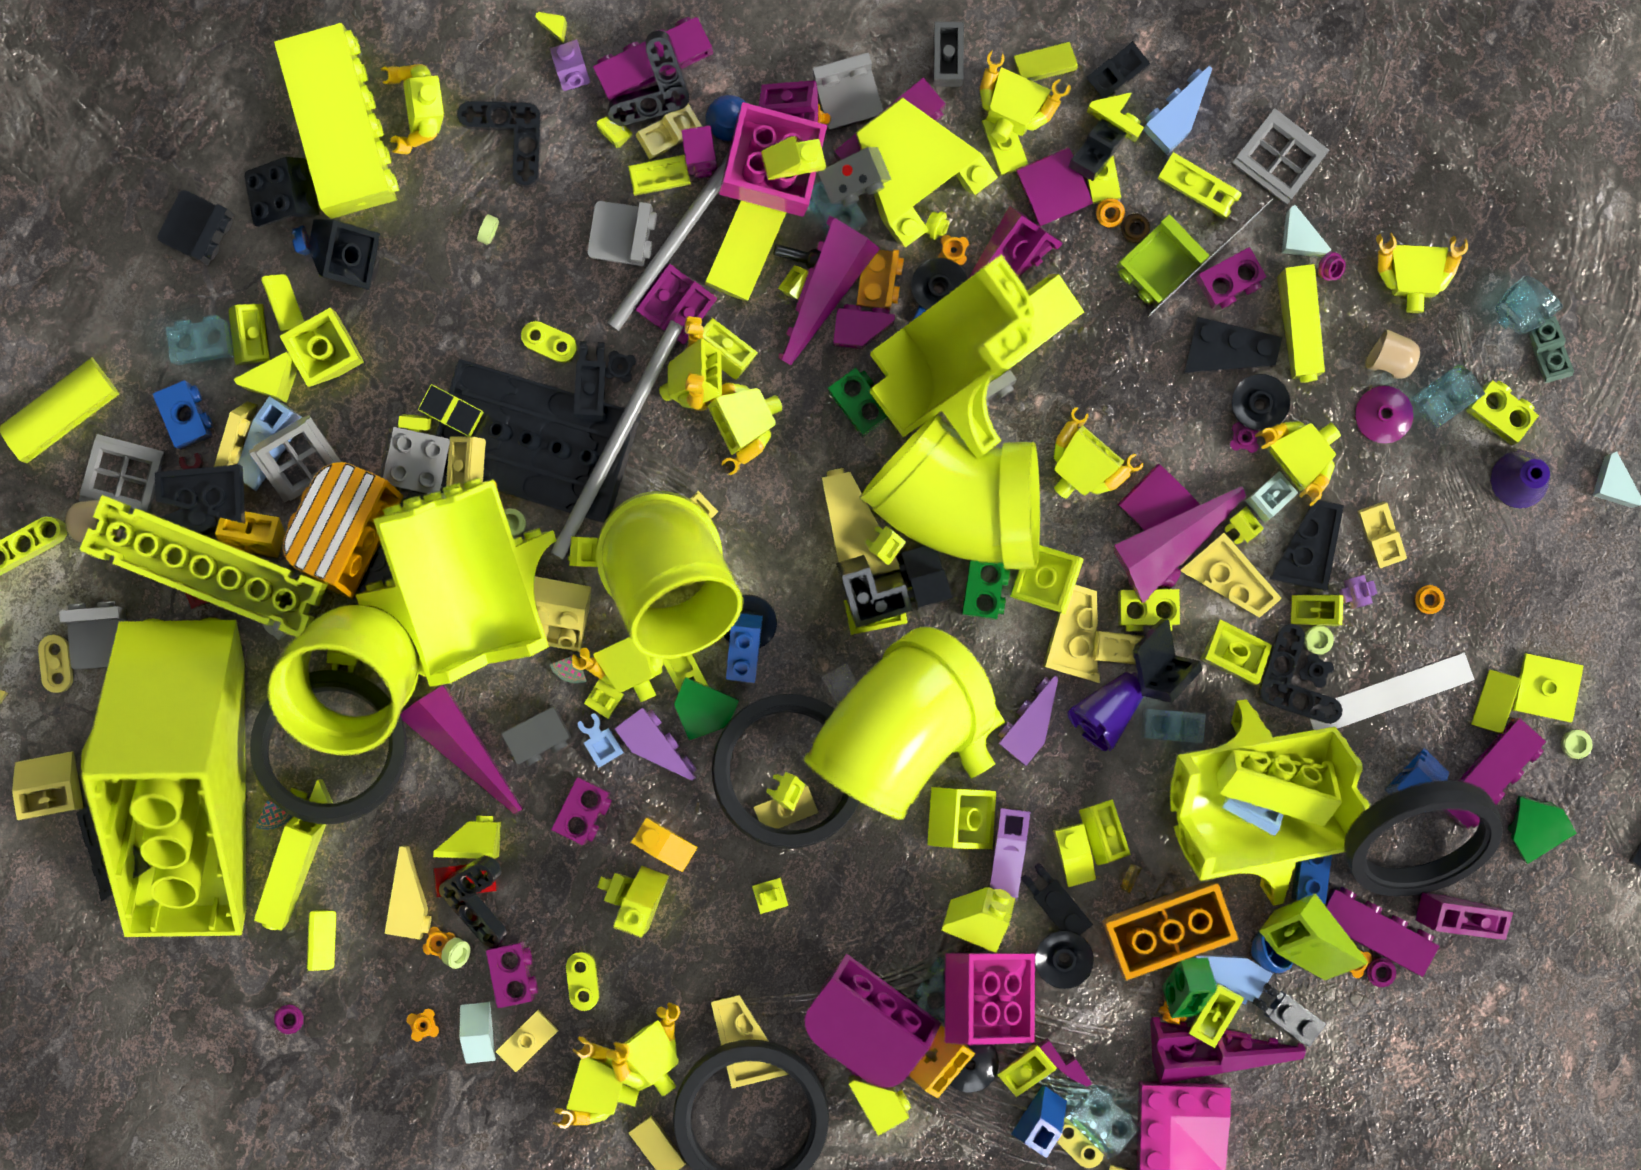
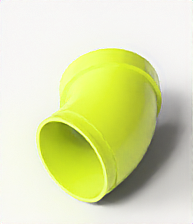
M937 414L925 422L898 449L870 481L859 497L863 502H867L876 514L896 530L938 552L973 561L1004 563L1005 569L1037 568L1040 544V483L1035 442H1004L1002 448L993 447L977 459L958 432L951 425L945 423L942 417Z
M651 491L627 499L616 507L606 519L597 542V568L605 589L614 599L626 628L639 651L654 658L671 659L683 657L712 645L731 629L742 609V595L723 558L721 540L716 526L701 506L677 493ZM706 580L694 596L681 604L666 608L648 607L655 599L670 589L688 582Z
M363 605L337 607L315 619L282 653L270 679L269 698L271 707L284 729L295 739L313 749L337 755H352L368 751L381 744L390 735L402 708L411 698L419 675L417 653L411 638L403 626L386 612ZM313 649L341 650L363 659L384 678L391 691L393 701L380 711L365 716H348L329 709L317 699L310 685L308 671Z
M931 627L915 628L890 645L884 652L882 660L869 670L848 692L820 730L809 753H806L803 760L820 776L859 801L889 816L904 819L910 804H913L925 783L940 764L952 752H960L966 749L991 729L995 720L996 706L990 682L975 657L954 637Z

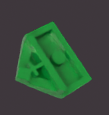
M685 677L674 701V706L688 739L692 740L725 728L734 714L739 699Z
M1518 795L1516 801L1518 807L1513 822L1508 825L1507 830L1512 833L1511 839L1525 863L1529 864L1577 834L1561 807L1549 801L1542 802Z

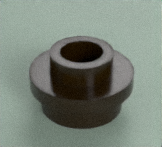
M1137 213L1126 216L1121 224L1123 237L1132 243L1141 242L1148 236L1150 231V224L1147 218ZM1130 225H1139L1140 232L1132 233Z

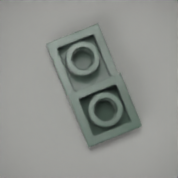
M1556 316L1528 323L1530 340L1544 382L1549 383L1573 376L1574 369L1564 346L1566 340Z

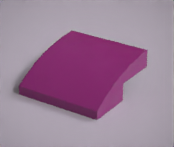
M815 80L762 84L759 107L818 122L817 83Z
M1069 147L1016 169L1024 194L1029 200L1039 226L1093 204L1082 175L1069 168L1070 161L1073 158Z
M668 263L634 310L664 332L670 321L683 326L677 341L684 345L689 334L685 333V320L687 316L703 319L718 298Z
M1157 464L1117 505L1136 525L1145 531L1200 504L1164 467Z

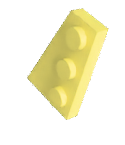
M247 401L230 412L214 467L236 465L242 454L243 444L258 407L257 404Z
M1225 532L1180 569L1181 572L1223 595L1259 618L1282 599Z
M1075 585L1066 613L1058 612L1043 667L1100 683L1098 661L1093 660L1095 631H1097L1098 626L1097 591Z
M740 995L711 1001L721 1045L750 1039L769 1041ZM746 1061L726 1066L732 1088L789 1075L781 1068L764 1062Z

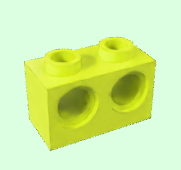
M1492 380L1485 384L1466 409V412L1513 446L1519 443L1539 415L1534 412L1535 407L1523 398L1518 400L1510 394L1512 390L1501 381L1495 382ZM1488 395H1493L1498 399L1497 409L1488 407L1486 403ZM1512 412L1518 413L1521 417L1522 422L1519 427L1513 426L1509 420Z
M1179 589L1155 590L1143 604L1134 590L1118 591V625L1126 626V631L1130 632L1143 631V626H1154L1161 619L1156 613V607L1159 603L1164 602L1171 609V614L1167 619L1170 622L1172 631V626L1180 625ZM1130 603L1140 605L1142 614L1138 619H1132L1128 616L1127 607Z

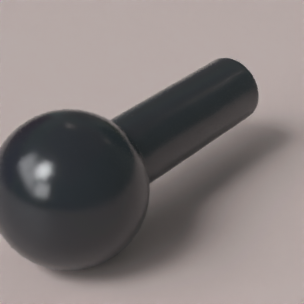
M779 244L775 245L773 252L775 256L805 263L809 270L814 268L821 254V251L818 249L806 252Z

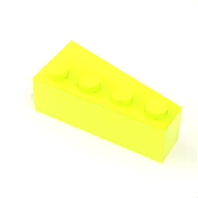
M1233 749L1216 773L1221 795L1321 826L1326 825L1342 803L1332 761L1314 764L1313 759L1302 758L1300 762L1290 761L1289 757L1284 755H1278L1276 759L1269 758L1265 753Z

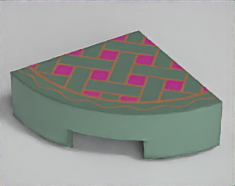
M572 656L550 664L552 671L566 682L576 684L588 682L584 671L573 667Z

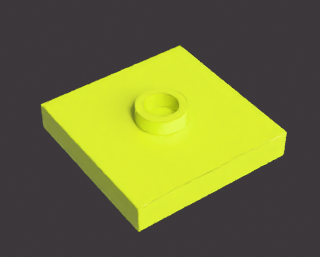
M1039 545L1037 568L1019 569L1010 597L1065 614L1084 559Z
M1527 653L1524 654L1520 673L1521 681L1516 693L1513 711L1573 723L1584 665Z

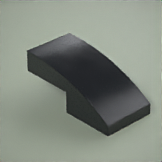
M1132 41L1086 78L1104 99L1121 89L1152 64Z
M1101 119L1088 134L1085 144L1071 159L1069 168L1094 181L1126 136V132Z

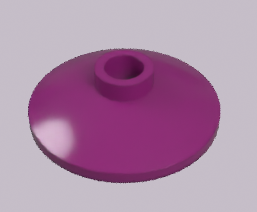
M1378 386L1368 390L1359 399L1355 409V420L1360 432L1367 439L1381 444L1392 443L1405 436L1411 428L1413 408L1410 400L1402 391L1391 386ZM1387 408L1390 410L1391 417L1389 419L1382 417V409Z

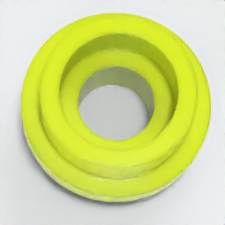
M933 211L926 222V227L928 228L926 233L930 234V238L934 240L939 236L943 237L948 230L949 220H946L947 214L945 212L937 213Z

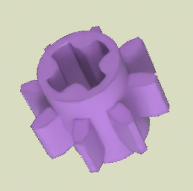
M1365 575L1343 581L1345 588L1339 590V594L1343 595V604L1349 602L1351 609L1372 604L1371 596L1378 594L1374 580L1367 582Z

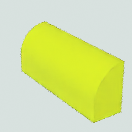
M741 201L705 285L734 298L748 301L786 212Z
M1059 274L1047 275L1027 291L1034 313L1030 317L1031 327L1034 328L1031 342L1019 357L993 375L991 380L997 379L1084 313Z
M91 357L1 424L0 434L18 460L28 463L120 393L93 357Z

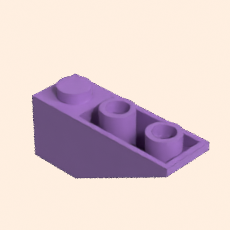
M1052 676L1050 680L1045 677L1035 688L1038 695L1033 701L1030 702L1027 699L1017 710L1016 713L1019 715V718L1012 725L1010 722H1007L998 733V736L1001 738L998 744L1024 766L1031 761L1045 744L1058 682L1056 676Z
M641 708L615 728L631 752L691 781L696 778L693 774L697 770L687 756L683 759L676 751L679 744L670 733L664 735L658 727L662 722L652 709L647 712L645 708Z
M999 808L989 887L1002 889L1008 892L1010 896L1018 899L1030 812Z

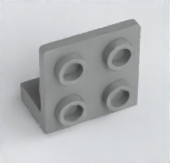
M869 52L813 68V78L817 83V91L823 112L831 116V121L827 125L829 130L875 118L883 111L872 73V62Z
M398 427L389 428L379 476L387 479L394 487L426 494L440 491L450 440Z

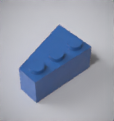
M1423 748L1384 790L1391 794L1416 784L1447 780L1450 772Z

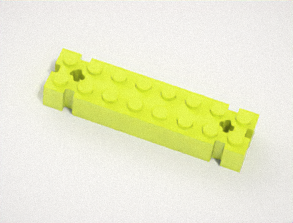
M101 496L93 515L94 518L99 519L96 530L88 528L79 549L80 551L104 560H109L111 555H113L115 558L112 564L265 625L273 626L274 622L278 621L281 623L278 630L295 637H299L313 622L314 617L308 615L311 605H320L327 588L326 584L305 575H300L299 580L293 579L295 573L293 570L135 508L133 514L129 513L130 505L107 496ZM118 530H123L127 533L126 539L119 541L121 537L117 536ZM290 593L292 595L290 599H293L292 605H286L284 608L282 605L285 603L281 602V597L288 596Z

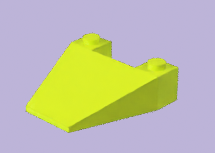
M904 98L899 99L856 132L860 149L878 147L892 180L884 183V189L874 193V197L882 222L896 242L904 247H907L928 231V228L913 206L955 175L964 189L974 195L998 178L983 154Z

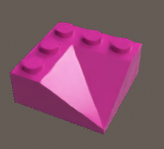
M742 102L733 132L719 195L803 217L809 206L816 172L768 180L761 152L791 136H795L796 142L819 139L822 148L827 125Z
M945 953V1043L966 1045L1035 1043V954Z
M1139 1081L1137 1170H1226L1231 1088L1227 1084L1179 1082L1160 1084V1082Z

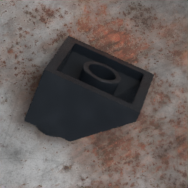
M313 219L308 249L319 276L370 290L380 233L334 219Z

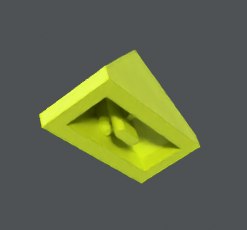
M1292 595L1291 624L1342 625L1343 595Z
M1217 984V991L1201 1013L1195 1017L1189 1031L1190 1035L1214 1048L1244 1000V997L1220 984Z

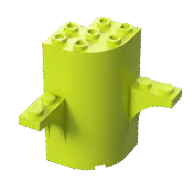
M1002 255L870 352V356L886 376L870 389V393L902 437H905L942 411L977 459L1001 441L988 415L986 405L987 387L993 375L1009 365L1027 349L1034 332V328L1031 327L1030 318L1034 313L1028 293Z
M477 478L463 483L464 487L462 488L460 483L452 484L443 488L444 493L440 491L423 496V500L420 499V496L406 499L403 501L404 507H401L400 504L383 509L384 515L373 519L393 578L386 580V584L379 580L365 585L366 591L356 595L358 604L380 608L402 624L416 646L430 687L452 683L488 664L530 657L549 647L535 604L534 578L542 554L551 544L556 542V537L553 530L541 533L540 528L525 532L524 539L522 537L513 538L494 480L482 482L481 478Z
M1248 700L1236 701L1231 720L1236 736L1231 741L1216 748L1177 755L1170 788L1171 811L1177 812L1179 825L1174 826L1181 850L1200 881L1239 873L1261 876L1260 886L1274 906L1284 903L1291 875L1295 868V862L1345 852L1344 841L1350 826L1370 805L1357 788L1359 777L1363 770L1362 762L1355 755L1347 740L1340 734L1336 726L1273 738L1271 731L1265 727L1259 718L1258 712L1252 708ZM1233 749L1265 753L1269 758L1276 759L1278 755L1288 756L1290 761L1300 762L1302 758L1313 759L1314 764L1332 761L1342 803L1325 826L1312 822L1309 823L1285 814L1283 815L1279 831L1273 836L1222 808L1226 796L1221 795L1219 792L1216 773Z

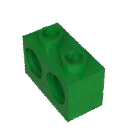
M855 367L828 387V392L859 434L864 437L887 420L888 416L870 393L871 386L874 383L864 370L860 373ZM849 382L858 383L861 387V392L854 397L847 395L844 391L846 384ZM867 405H873L878 410L879 414L873 420L865 419L861 411Z
M969 561L962 615L997 620L998 614H1004L1006 597H1001L1002 585L1008 586L1010 569H1005L1004 563ZM986 566L994 568L997 573L996 580L985 582L980 574L982 568ZM987 595L992 599L993 605L989 611H981L977 607L976 600L979 596Z
M1192 956L1179 961L1163 984L1162 989L1171 1018L1198 1016L1218 988L1208 957L1196 958V956Z

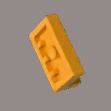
M879 250L861 273L856 305L867 308H885L891 311L892 303H898L900 287L894 286L896 275H902L904 258L898 257L899 250Z

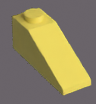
M403 845L399 846L384 934L421 939L424 933H429L431 916H427L428 906L410 846Z

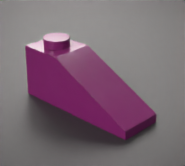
M1422 892L1415 920L1437 932L1506 940L1513 912L1451 896Z

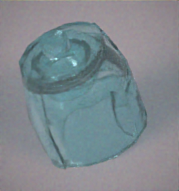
M1525 276L1507 290L1495 306V311L1500 316L1498 323L1504 329L1509 327L1515 333L1523 334L1542 326L1546 322L1545 319L1554 316L1563 308V305L1542 283L1533 277Z

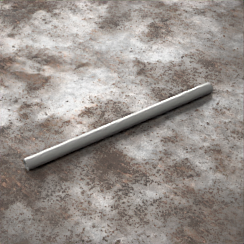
M728 154L607 323L619 331L720 190Z
M674 321L669 322L550 553L564 559L571 545V536H576L683 329V326Z

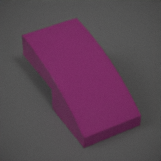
M1048 1038L1038 1044L1050 1061L1068 1077L1087 1087L1092 1084L1074 1056L1064 1062Z

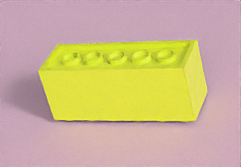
M342 23L275 41L274 44L320 209L330 219L396 201L395 192L399 191L398 182L395 174H392L387 164L392 163L387 146L384 147L383 141H380V137L384 136L380 120L372 112V109L376 108V103L372 92H369L367 85L364 83L369 81L364 64H361L359 57L357 58V54H360L361 50L356 36H353L352 30L347 31Z

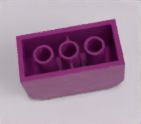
M848 954L843 957L824 982L805 1016V1028L809 1037L817 1046L823 1049L827 1056L837 1059L853 1075L860 1076L868 1083L878 1087H893L903 1082L929 1050L942 1024Z

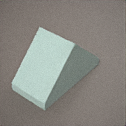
M1296 205L1292 206L1286 213L1282 253L1323 258L1331 251V248Z
M1617 451L1608 454L1603 459L1592 496L1630 508L1640 506L1641 495Z
M1279 471L1245 501L1261 520L1266 522L1276 515L1298 492Z
M490 1002L460 1005L459 1038L466 1064L496 1060Z

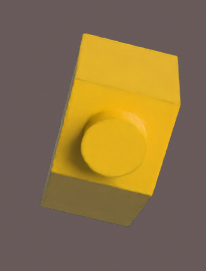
M646 817L631 842L648 854L681 872L684 871L698 848L650 817Z

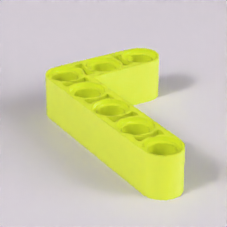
M45 516L1 539L0 551L4 553L5 561L0 565V576L65 540L67 536L66 524L57 518ZM50 523H54L56 525V533L53 537L48 538L45 533L46 527ZM24 537H28L31 542L30 548L26 552L20 549V542Z

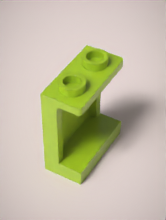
M1169 214L1126 257L1118 262L1117 267L1120 270L1117 273L1127 284L1133 283L1140 290L1137 294L1147 305L1152 303L1157 307L1197 270L1210 255Z

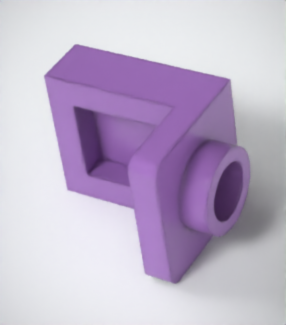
M577 40L550 48L564 91L590 83Z

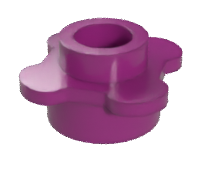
M1240 422L1235 423L1232 426L1234 433L1230 447L1234 451L1240 449L1248 450L1250 453L1256 452L1259 445L1257 444L1255 434L1260 431L1246 428ZM1243 435H1247L1248 439L1243 440Z

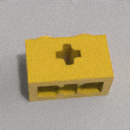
M941 1025L929 1050L914 1067L909 1076L922 1089L938 1099L975 1053L966 1044L945 1043V1027Z

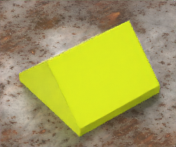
M285 352L238 376L234 381L247 391L266 397L270 396L287 403L297 367L290 354Z
M1220 619L1200 660L1250 685H1258L1272 644Z

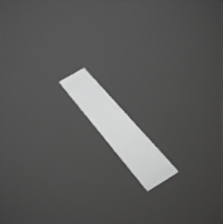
M1272 199L1256 215H1258L1272 201ZM1254 215L1240 230H1238L1223 246H1225L1239 231H1241L1256 215ZM1221 246L1206 262H1208L1223 246ZM1204 262L1190 277H1192L1206 262ZM1188 277L1173 293H1175L1190 277ZM1171 293L1156 309H1158L1173 293Z
M1462 653L1335 698L1340 702L1343 709L1341 718L1335 723L1325 724L1312 719L1310 721L1314 730L1334 726L1338 729L1473 681L1474 677L1466 655ZM1329 702L1328 706L1315 705L1310 714L1315 715L1314 711L1317 709L1325 713L1324 718L1328 719L1330 715L1336 714V710L1332 709L1333 704Z

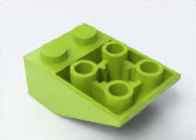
M1316 893L1274 910L1259 930L1277 954L1323 980L1336 977L1368 963L1367 959Z

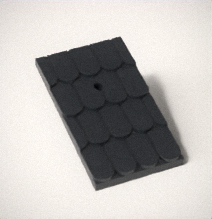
M458 359L448 391L449 394L484 412L471 437L485 439L486 442L483 482L494 480L497 483L498 492L567 513H571L625 409L604 402L603 420L573 418L575 393L462 359ZM641 413L638 414L585 518L605 523L612 513L620 482L622 481L629 458L628 456L637 432V426L641 419ZM439 422L435 436L449 440L450 437H468ZM448 454L443 473L444 476H447Z

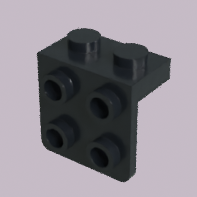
M283 157L245 172L244 178L254 226L263 227L292 216L312 218L320 215L318 200L306 158Z
M182 190L178 194L157 238L161 243L208 266L210 261L216 257L220 248L219 243L224 234H227L230 230L234 214L219 204L215 205L187 190Z
M1161 618L1135 645L1133 650L1138 682L1144 697L1173 703L1202 671L1201 661L1175 654L1168 619Z

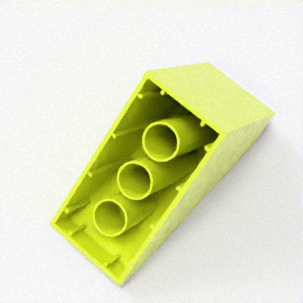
M152 618L144 621H119L82 777L124 937L242 935L247 909L245 661L237 621L221 620L218 618L184 621H163ZM133 844L136 845L144 860L151 867L136 878H133V872H135Z

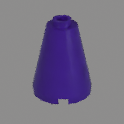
M1521 450L1509 452L1502 456L1492 469L1490 483L1493 493L1509 507L1521 509L1533 506L1545 496L1548 490L1550 470L1544 461L1531 452Z
M1124 672L1072 706L1067 712L1073 726L1076 728L1080 725L1085 731L1082 736L1102 751H1107L1108 749L1111 751L1116 746L1144 697L1138 682V674L1136 672L1132 674Z

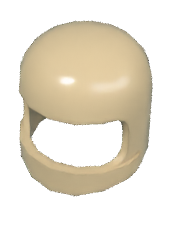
M1386 329L1367 356L1365 367L1373 371L1378 369L1387 371L1392 374L1393 378H1407L1418 365L1420 348L1413 340Z
M99 500L75 503L67 511L65 518L66 529L75 541L82 543L88 528L96 530L98 524L97 519L93 515ZM118 530L117 536H120L121 530Z

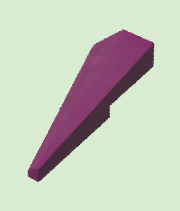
M1009 206L969 278L1002 255L1021 281L1020 276L1032 265L1036 267L1043 262L1041 258L1052 248L1058 249L1063 243L1027 216Z
M829 216L826 222L830 226L825 242L820 241L817 247L821 251L819 259L814 268H810L795 310L799 312L795 326L788 328L786 335L790 337L789 343L784 352L779 353L778 356L780 360L789 365H792L880 249L870 239L832 216Z
M1242 486L1114 545V554L1125 570L1128 581L1142 604L1149 599L1150 595L1160 585H1163L1179 565H1182L1211 535L1212 531L1229 516L1230 512L1241 501L1246 499Z
M446 685L440 686L419 699L400 714L402 721L513 814L523 809Z
M1152 1017L1150 1021L1152 1062L1160 1084L1304 1059L1306 1053L1302 1043L1291 1046L1280 1044L1278 1039L1269 1038L1268 1041L1251 1038V1034L1225 1030L1214 1048L1190 1035L1191 1027H1187V1022L1180 1021L1179 1025L1160 1022V1017Z

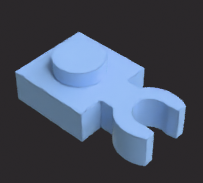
M593 713L591 714L594 720L592 728H586L582 721L578 722V727L583 733L590 736L591 739L584 742V745L598 768L622 755L624 751L610 728L601 731L600 718L597 714Z

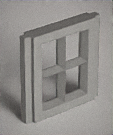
M1274 108L1232 164L1287 205L1326 156L1329 149ZM1272 127L1290 140L1281 152L1263 140ZM1259 144L1276 156V159L1268 169L1250 157ZM1294 144L1311 156L1303 169L1285 157ZM1281 161L1298 173L1289 186L1272 174Z
M310 415L295 421L254 445V448L249 450L252 458L284 502L291 501L302 495L303 491L310 486L313 478L320 471L318 470L311 474L302 462V459L315 452L325 466L342 462ZM302 432L311 448L297 455L288 440ZM283 444L292 456V459L278 466L269 451ZM297 463L306 478L292 485L283 471Z
M97 434L79 494V501L100 500L103 495L130 505L129 513L133 514L135 508L149 513L155 493V472L161 471L165 452ZM103 452L124 457L120 473L99 468ZM129 459L150 464L146 480L126 475ZM97 473L118 478L114 494L93 488ZM124 480L145 485L141 501L120 495Z

